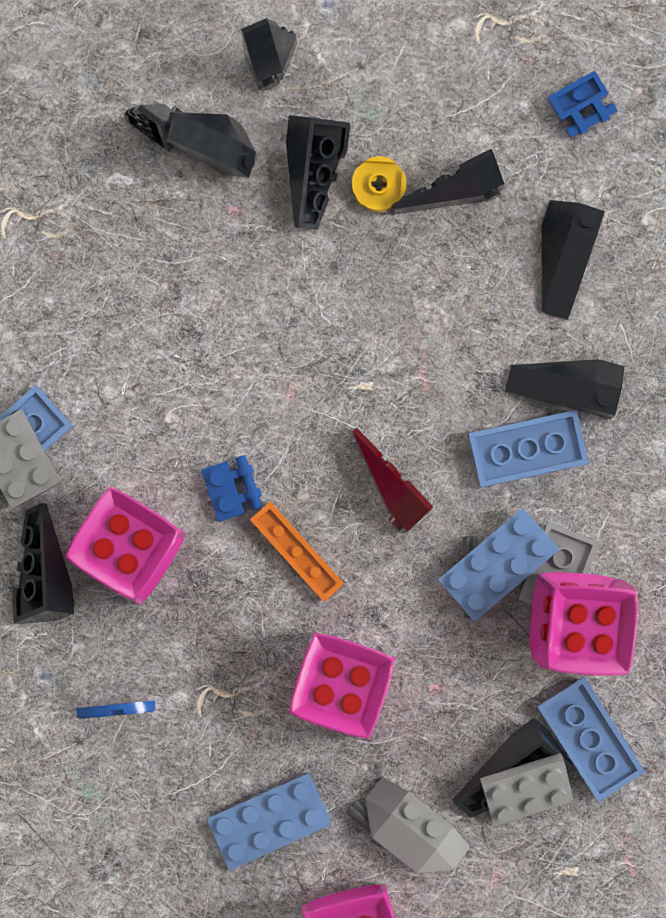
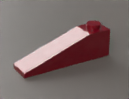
M356 427L352 431L353 437L384 505L392 516L389 522L399 532L404 529L408 533L433 509V506L409 480L404 481L401 478L402 475L398 469L388 460L385 461L382 458V453Z

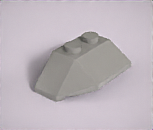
M381 777L365 798L371 838L416 874L453 870L470 848L452 825L412 793L384 777Z

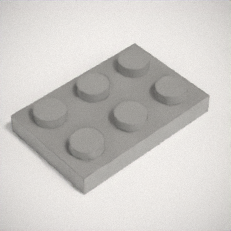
M19 410L0 421V489L11 509L14 510L62 483L23 410Z
M547 522L544 532L559 548V551L525 579L517 600L532 605L534 586L539 573L568 572L588 574L600 542Z
M561 753L480 778L494 826L574 801Z

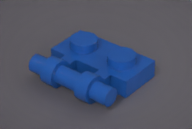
M595 70L547 98L560 122L571 118L573 121V125L565 129L569 138L588 132L589 127L598 122L604 123L610 119L609 116L618 112L613 102L605 107L602 104L601 100L607 97L609 93ZM592 106L594 113L582 118L580 111Z
M246 455L235 458L238 466L236 470L231 471L227 461L201 470L219 523L245 514L242 506L244 502L250 501L253 511L263 507L260 499L262 494L260 488L256 487L252 476L254 470L252 464H248ZM242 478L246 489L245 493L238 494L234 482L235 479Z

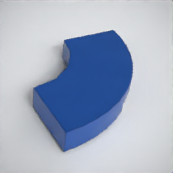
M155 700L81 707L76 708L77 718L86 719L154 712L156 706Z

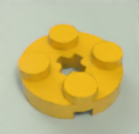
M383 156L371 157L365 160L353 174V195L357 203L369 211H388L391 209L392 204L402 199L405 195V173L390 158ZM380 177L383 183H387V187L382 188L381 191H376V188L372 187L371 183L376 182L377 178Z

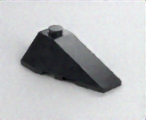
M265 18L241 29L245 60L258 90L264 87L268 90L280 84V80L284 79L297 46V36L294 31L288 32L284 26L279 28L278 23Z
M165 104L138 105L126 110L123 114L126 122L166 151L170 152L175 146L163 139L170 112H182L174 106L171 109Z
M170 112L163 139L222 175L250 177L251 170L255 164L256 151L241 123L227 114Z
M289 115L286 150L294 227L319 229L329 201L327 194L332 182H336L338 177L336 169L340 158L344 159L348 150L351 123Z
M492 149L460 164L459 169L455 172L456 174L452 176L450 174H443L436 178L431 184L432 188L428 190L426 187L419 188L395 202L391 206L393 215L475 203L483 199L489 202L501 195L500 191L503 190L504 181Z
M549 201L541 225L542 312L566 320L569 319L605 211L578 202Z
M600 359L511 365L505 392L612 419L616 414L622 390L625 366Z
M40 503L25 511L21 537L24 555L22 562H18L16 570L21 571L19 588L14 587L13 590L14 624L58 621L74 614L73 586L47 504Z
M533 718L508 737L453 798V802L466 815L473 817L489 810L480 778L561 753L564 759L567 774L574 770V767L551 733Z

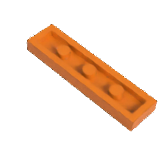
M271 501L250 519L323 602L345 584Z

